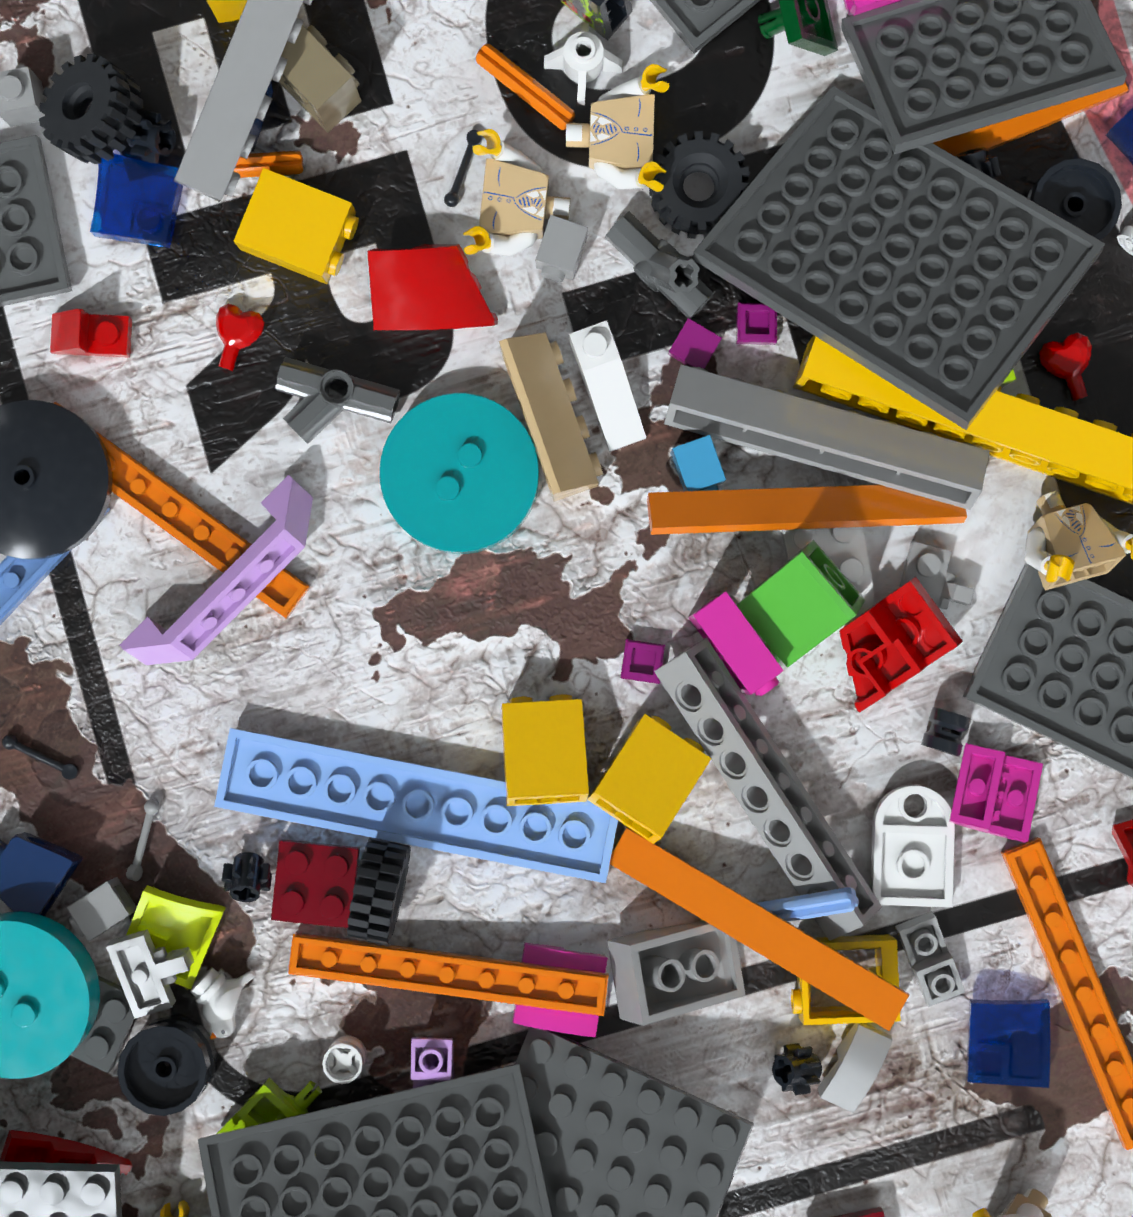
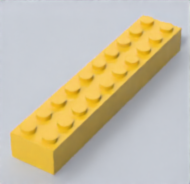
M813 336L807 344L793 385L795 389L888 421H893L917 431H928L949 440L971 443L978 448L989 450L990 456L1133 505V433L1130 437L1116 432L1117 426L1106 421L1093 420V423L1078 419L1079 413L1068 408L1055 407L1052 410L1040 406L1038 398L1027 394L1018 393L1014 397L1002 393L1001 386L968 429L965 430L816 336Z

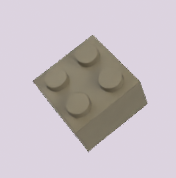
M302 25L295 43L292 44L287 41L281 57L288 59L279 83L329 133L361 102L357 90L360 84L353 76L355 70L340 54L333 57L325 47L328 43L321 33L312 25L307 29Z

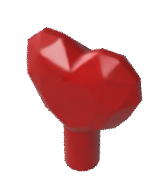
M229 303L219 308L216 315V328L220 339L224 343L218 364L219 367L233 371L240 349L250 346L259 338L264 328V320L260 313L254 311L242 312L238 306Z
M1080 333L1069 335L1063 342L1052 341L1046 343L1039 352L1040 362L1045 369L1055 377L1066 380L1072 401L1088 396L1081 374L1088 366L1092 345L1088 337Z

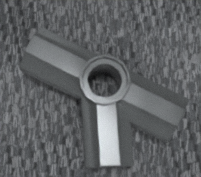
M630 211L622 216L606 234L605 238L634 265L633 269L639 278L653 291H660L687 318L691 319L713 297L714 293L698 278L700 268L694 260L680 254L664 239L658 240Z
M288 357L284 358L277 376V391L303 398L283 419L307 444L343 410L391 424L399 403V389L350 376L341 370H329ZM338 381L346 382L348 385L347 394L339 400L331 399L329 397L331 385Z

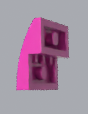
M965 743L949 822L1024 843L1028 842L1043 763L1007 756L1002 751Z
M524 942L521 962L606 973L608 958L601 954L569 951L563 947ZM515 1004L512 1022L554 1032L596 1037L599 1016Z

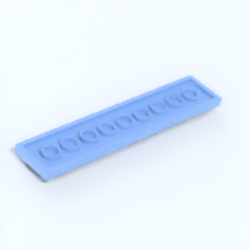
M230 728L214 807L601 883H606L618 823L617 819L588 800L587 802L507 806L506 786L503 780L237 728Z

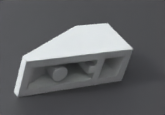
M607 320L570 333L569 343L609 452L646 439L632 391Z

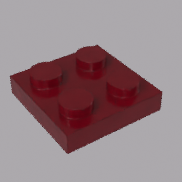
M281 839L278 848L271 920L348 928L350 904L357 880L360 847Z

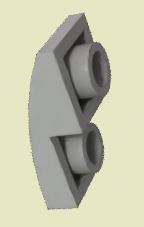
M932 911L895 926L928 1007L965 993L955 961L948 952L937 918Z
M855 1023L836 1049L838 1061L818 1086L820 1098L854 1113L866 1096L884 1063L893 1041L892 1036L866 1023Z

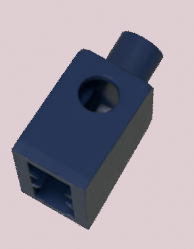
M26 832L16 834L9 844L0 839V899L13 912H30L46 916L83 860V857Z

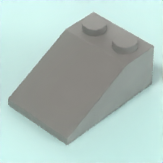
M706 921L645 930L607 940L619 1017L622 1020L645 1026L745 996L737 940Z

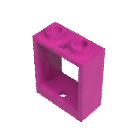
M726 591L688 617L703 639L707 637L743 694L752 695L754 693L756 696H762L780 683L776 676L784 670Z

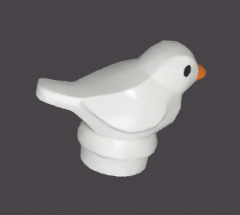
M212 967L191 989L190 992L197 998L196 1002L203 1004V1016L211 1025L210 1039L226 1038L234 1032L236 1025L235 1014L243 987L256 976L253 970L238 978L226 979L224 973H218Z

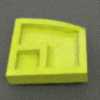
M147 885L141 895L126 935L148 929L155 949L165 947L166 952L169 953L173 950L189 947L194 963L189 967V971L176 974L177 980L174 983L192 989L226 907L184 898Z

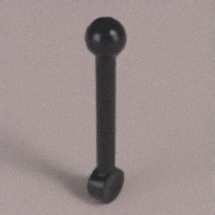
M470 130L467 133L466 140L468 145L451 191L444 196V203L448 207H455L459 203L458 192L473 154V146L482 143V136L477 134L478 130Z
M8 734L2 739V745L5 749H16L61 771L65 779H74L79 774V768L75 764L65 765L18 742L14 735Z

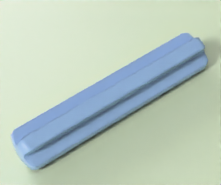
M845 887L758 902L757 904L785 921L790 922L852 912L858 906L859 899L856 897V892L853 888Z

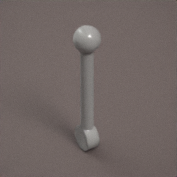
M154 799L146 801L144 805L146 816L133 864L128 867L126 872L127 878L133 881H138L142 877L143 868L141 867V862L154 814L160 809L159 802Z

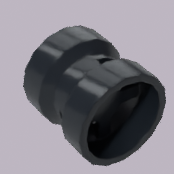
M932 707L929 717L932 724L930 730L924 733L921 745L960 757L963 747L960 740L962 734L968 731L971 718ZM942 727L950 729L951 733L943 731Z

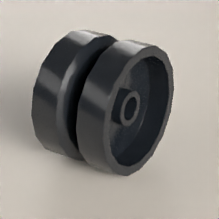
M1082 158L1064 160L1050 167L1025 195L1027 199L1100 241L1117 224L1122 208L1120 188L1113 175L1099 163Z
M170 1015L155 1019L128 1041L119 1057L117 1075L121 1091L133 1106L147 1114L167 1116L182 1112L198 1099L215 1075L218 1056L214 1040L210 1039V1034L204 1026L189 1017ZM164 1061L169 1062L170 1065H169V1066H166V1065L164 1064Z

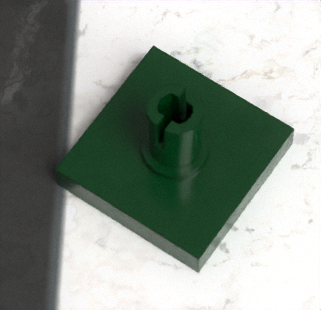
M779 0L780 7L758 16V23L766 22V24L760 26V31L766 39H770L774 35L785 31L789 45L823 56L838 51L827 0Z

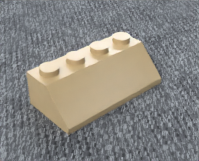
M546 332L506 338L499 341L502 357L553 501L555 502L598 487L597 477L603 475V471L596 452L588 454L584 439L590 438L589 431L583 415L575 417L570 403L576 401L577 398L570 378L562 380L557 365L563 364L564 361L557 341L549 343Z

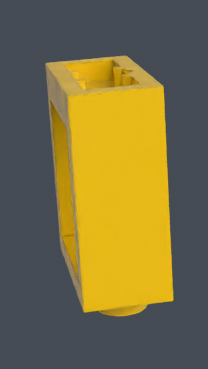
M890 934L839 936L830 941L827 937H814L834 950L875 949L876 974L899 988L897 940ZM797 977V989H791V1007L793 1014H799V1019L803 1025L873 1023V1021L848 1006L811 1007L810 984ZM900 1013L895 1022L901 1021Z

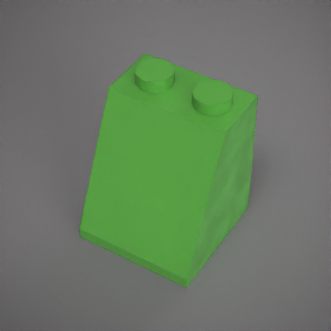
M812 540L737 604V607L753 629L766 642V647L778 663L782 661L788 668L854 618L866 600L819 545Z

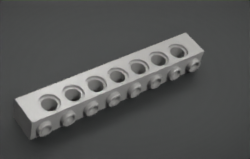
M707 637L655 670L654 672L664 689L678 707L686 723L693 730L707 755L712 758L711 760L726 781L729 789L745 810L751 823L756 827L799 895L851 887L855 890L859 904L852 912L814 918L828 940L830 941L865 926L882 908L881 904Z

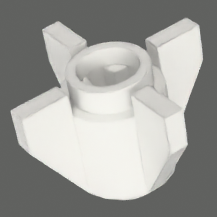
M581 23L580 32L571 35L563 47L544 56V69H565L569 78L578 82L577 105L585 106L586 83L594 81L601 71L622 73L623 60L603 48L600 39L589 32V23Z

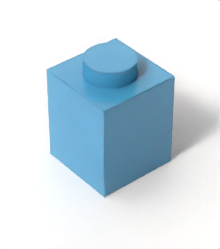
M710 435L672 448L670 454L684 491L719 490L718 485L726 481Z

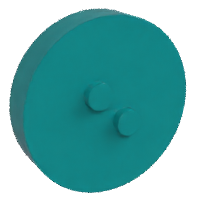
M453 393L433 397L418 404L408 411L394 426L386 440L381 455L380 485L383 498L391 515L415 540L427 547L445 553L469 554L484 551L500 544L513 535L524 523L532 510L537 496L539 466L531 437L522 423L509 410L495 401L482 396Z
M6 912L0 913V1078H29L43 1074L60 1065L85 1040L98 1014L100 985L90 954L71 931L60 923L39 914Z

